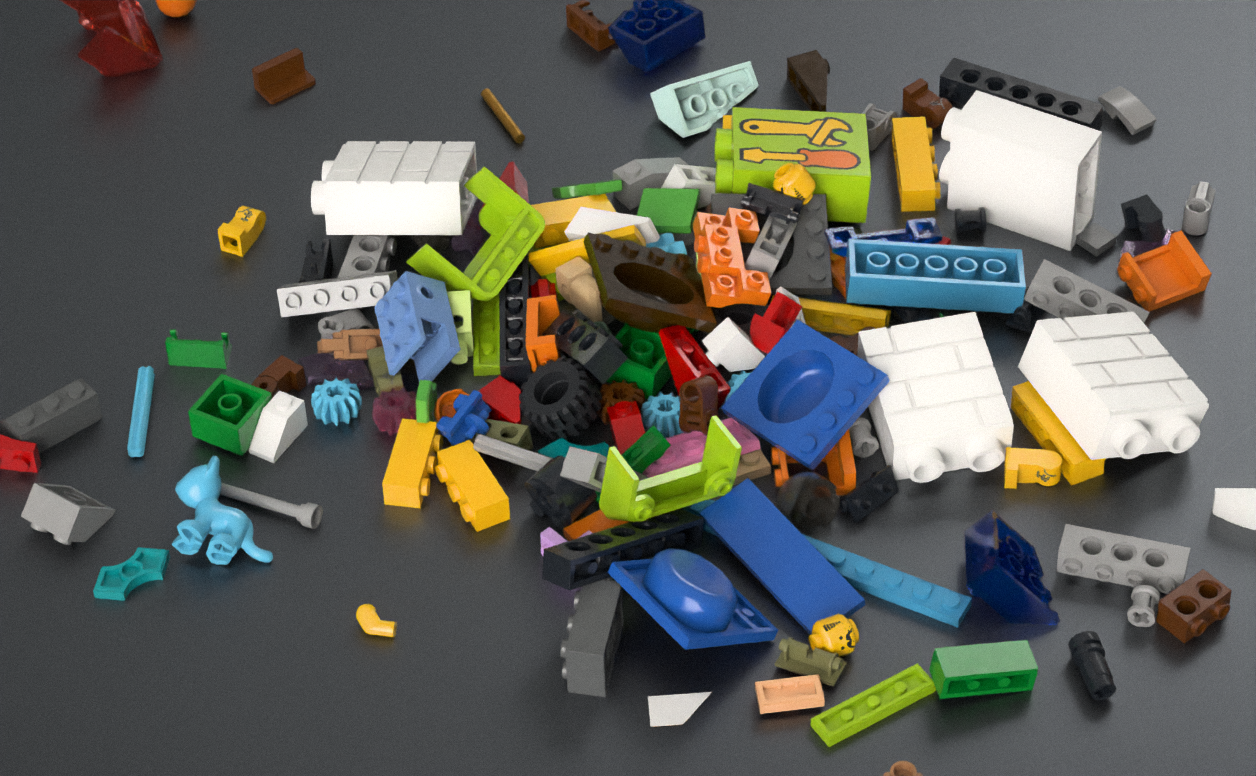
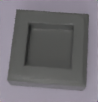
M1095 222L1076 235V244L1097 257L1116 244L1117 236Z

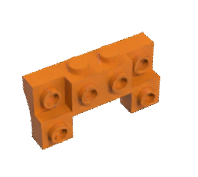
M728 208L725 216L697 212L693 222L695 235L694 251L698 253L697 270L702 276L706 306L716 308L733 304L766 306L771 296L768 272L745 269L740 243H755L760 232L756 212L736 208Z

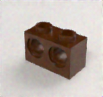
M1202 569L1159 600L1156 622L1183 643H1186L1194 636H1200L1210 624L1216 620H1222L1228 614L1232 590Z

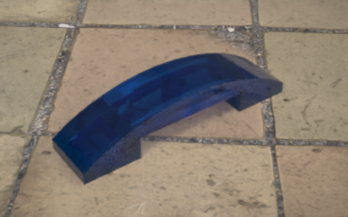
M934 217L907 220L906 229L856 234L853 226L825 229L824 232L832 252L846 257L848 239L936 244L942 241L943 238Z

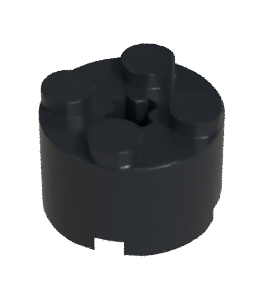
M557 456L555 459L549 460L525 482V487L533 500L530 502L533 511L539 516L547 514L552 518L554 524L563 530V528L571 525L597 500L595 490L560 476L566 457Z

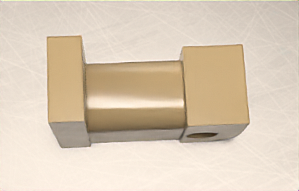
M579 256L557 267V287L563 298L568 303L573 304L593 323L602 321L600 292L595 278L592 277V267Z

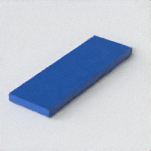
M749 478L699 513L704 518V523L809 635H812V627L816 621L835 614H841L849 618L866 605L865 599Z

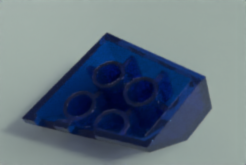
M634 0V6L630 10L623 11L608 27L611 36L628 62L645 72L655 69L657 66L706 38L703 11L682 0Z
M993 510L964 531L966 586L972 595L981 597L1012 624L1056 625L1060 622L1058 613L1054 610L1052 611L1048 603L1053 598L1050 591L1045 588L1040 580L1044 573L1034 546Z

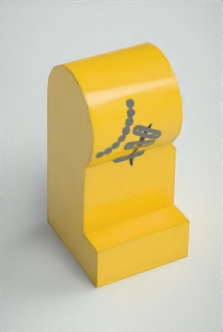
M244 205L239 207L235 217L228 224L223 222L217 229L221 250L243 257L264 229L266 223L265 212ZM237 240L238 246H233L231 243Z
M1006 447L1004 488L1017 489V483H1039L1042 486L1056 485L1061 478L1062 457L1059 453L1052 450Z

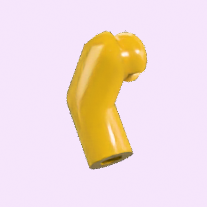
M363 604L358 607L356 619L366 634L395 637L397 622L380 620L375 607L371 604Z

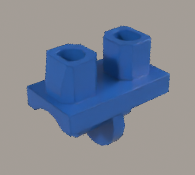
M473 390L470 395L459 394L455 399L453 407L456 410V414L453 418L442 416L437 423L440 433L454 446L470 438L472 439L476 433L486 435L490 428L485 421L489 417L491 409L483 401L481 392Z

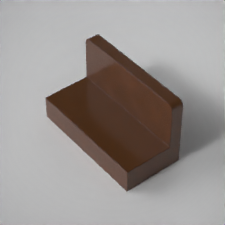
M297 47L252 68L255 90L270 104H275L316 84L315 78L305 69L303 52Z

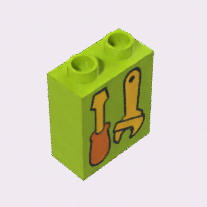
M732 107L731 129L716 128L714 161L716 162L715 193L746 194L748 183L775 191L773 187L775 172L787 163L801 164L815 180L816 187L812 194L826 195L827 221L866 223L871 182L866 114Z

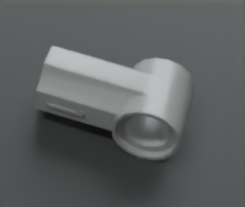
M1200 181L1191 187L1189 198L1185 203L1182 229L1190 235H1203L1208 230L1209 216L1216 190L1210 186V183Z

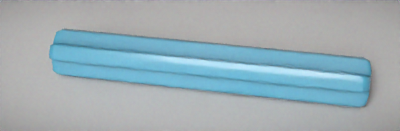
M142 366L138 369L127 445L128 455L132 458L142 457L145 451L155 378L154 369L151 366Z

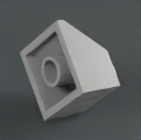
M34 483L21 517L32 522L30 526L33 529L45 533L49 531L54 534V540L71 545L72 542H86L114 515L115 509L71 486Z

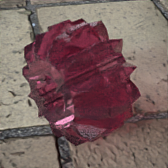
M392 387L391 392L381 391L380 397L374 398L372 418L380 432L387 431L389 436H392L394 433H398L402 418L417 420L415 391L407 392L405 387L400 391H395Z

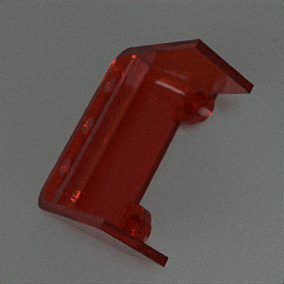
M60 0L77 11L78 21L85 29H92L97 32V35L78 53V57L94 66L103 76L117 77L155 68L163 60L146 14L136 0Z

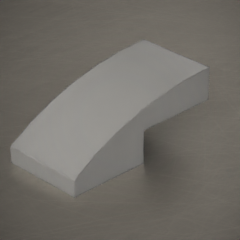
M1121 86L1098 97V101L1104 105V109L1113 120L1119 117L1131 135L1152 126L1157 120L1136 96Z

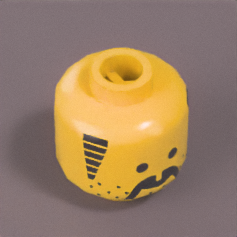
M787 163L775 172V179L773 181L775 191L803 199L802 205L807 204L812 199V193L816 187L815 180L803 165Z
M835 614L816 621L812 627V635H809V644L812 651L818 648L832 654L837 653L838 657L852 653L856 643L859 641V633L854 621L847 619L841 614Z

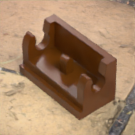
M581 0L572 5H566L567 27L598 52L622 40L621 34L613 31L619 25L614 22L606 25L593 15V11L590 9L582 10L583 7L590 5L588 0Z

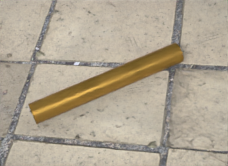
M488 88L484 89L481 92L482 98L515 142L522 143L525 140V135L491 90Z

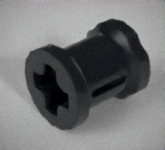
M979 207L978 210L973 211L955 209L954 222L956 234H961L962 231L967 230L985 232L986 214L984 207Z

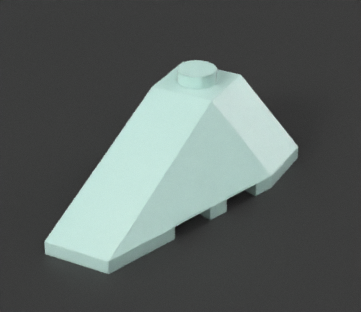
M748 61L667 85L650 93L659 120L679 136L685 138L708 130L713 123L727 114L733 106L740 103L759 85L751 62Z

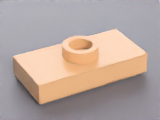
M819 674L755 682V692L760 714L824 706L825 699Z

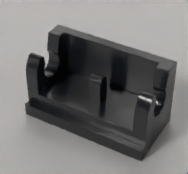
M323 239L322 251L319 252L312 249L313 244L311 241L307 243L306 257L299 283L331 278L333 267L331 239Z

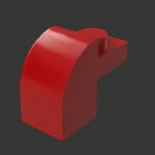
M777 291L763 317L755 313L750 325L752 343L758 349L768 354L790 329L803 306Z

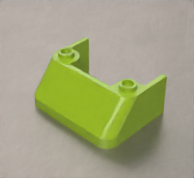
M483 167L464 184V187L485 203L479 212V222L491 235L465 271L461 272L427 243L412 255L406 263L422 276L445 282L447 292L470 290L471 299L489 301L500 292L545 228V221L535 208L486 167Z
M715 415L710 420L702 462L640 481L616 447H609L599 508L608 519L641 522L648 518L708 499L724 496L731 491L735 482L742 447L717 415Z

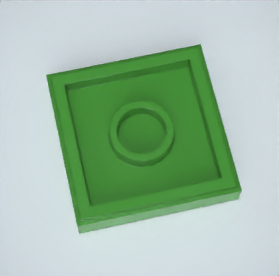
M644 188L637 216L650 218L658 233L691 234L700 199L699 189Z

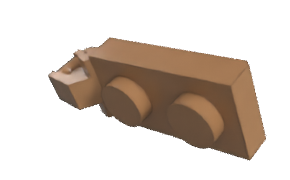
M379 329L341 330L332 333L333 339L317 341L318 353H334V359H341V361L367 360L366 350L383 346Z

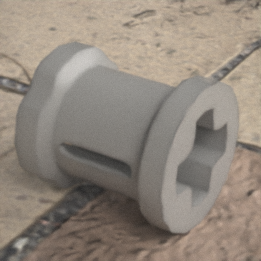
M859 417L849 428L850 439L853 443L852 451L855 456L861 458L873 455L879 448L876 437H873L870 433L871 425L866 418Z
M1138 585L1132 590L1131 598L1133 604L1127 612L1128 621L1137 627H1150L1155 623L1154 608L1159 603L1160 593L1152 586Z

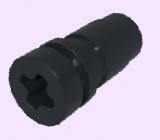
M1094 631L1076 634L1070 639L1068 647L1076 666L1080 667V672L1087 689H1089L1092 698L1095 700L1111 697L1116 692V686L1108 663L1104 658L1105 650L1099 635Z

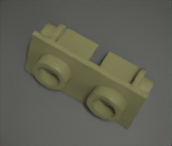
M792 637L788 639L782 638L779 644V650L782 652L775 662V666L802 676L819 674L822 683L833 687L847 664L842 658L838 657L837 653L832 654L818 648L812 651V649H809V645L798 642Z

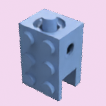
M405 271L375 306L389 375L395 376L409 359H413L419 382L420 380L433 381L460 351L445 282Z

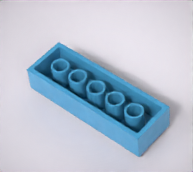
M848 239L845 261L846 303L1014 313L1017 307L1023 305L1026 283L1021 249Z

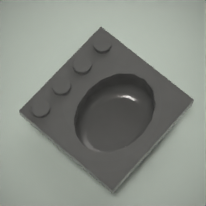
M712 194L711 214L725 216L728 208L742 209L743 207L740 206L741 201L746 194ZM813 194L812 199L807 204L802 205L798 224L769 281L771 294H776V289L779 287L786 289L794 295L832 294L825 194ZM756 213L760 230L759 236L768 217ZM740 242L745 265L754 244Z

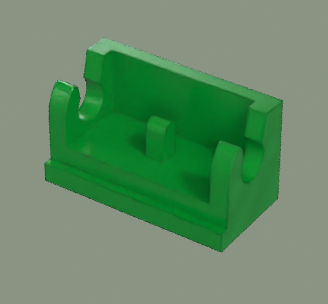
M170 329L171 337H167L165 341L169 365L227 368L232 351L228 332L221 333L222 340L202 341L200 339H179L178 331Z

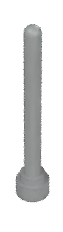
M221 483L220 495L296 517L302 526L316 529L322 520L323 508L321 505L308 502L299 506Z

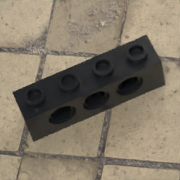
M565 309L542 333L543 336L555 334L559 352L568 359L579 363L587 373L602 384L628 358L620 350L623 345L613 335H609L590 319L587 320L580 312L574 315Z

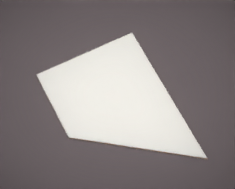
M712 692L648 696L650 727L683 725Z

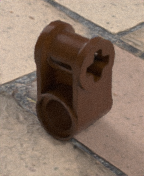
M705 375L687 381L680 387L679 427L685 433L698 431L707 436L710 425L709 420L715 415L719 418L718 385L712 377Z

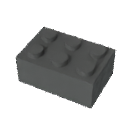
M600 580L582 586L581 590H576L574 609L576 611L575 615H569L567 633L570 634L568 639L563 638L561 645V658H566L563 663L562 678L567 679L569 693L606 697L624 627L622 586L618 582Z

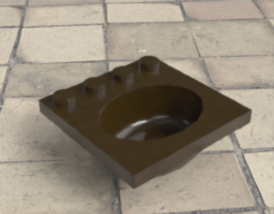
M587 233L583 242L600 292V302L606 311L618 321L630 327L652 333H659L662 328L676 325L709 333L715 329L717 322L711 307L706 306L703 284L693 258L682 253L673 254L665 252L658 247L649 248L641 246L630 240L612 239L606 234L596 235Z

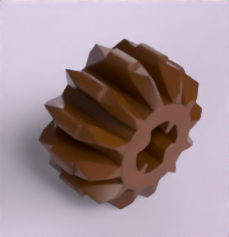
M626 379L618 383L612 380L611 385L602 384L600 390L602 399L599 401L601 408L596 413L599 418H602L604 425L610 424L607 407L614 406L621 401H636L641 414L642 404L645 403L643 390L637 387L636 382L628 384Z

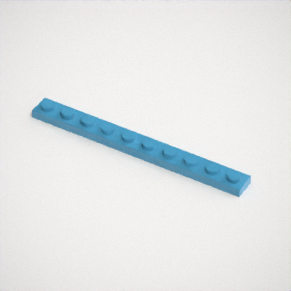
M708 499L681 509L700 516L699 513L715 501ZM704 523L703 531L714 534V532ZM802 534L855 589L957 628L971 608V597Z

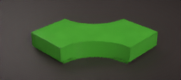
M607 180L553 187L552 193L555 199L618 192L623 189L622 180Z
M420 380L416 396V416L419 423L435 421L434 407L437 401V384L430 380Z

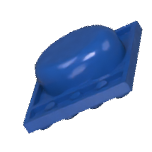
M797 320L725 402L721 409L724 414L813 471L889 383L890 379L881 370Z
M668 548L655 554L652 559L612 562L607 572L685 650L772 641L778 632V629L734 588L731 581L719 568L701 555L687 550Z

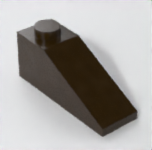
M817 50L787 58V79L810 111L826 112L828 74H830V66L827 59H823Z

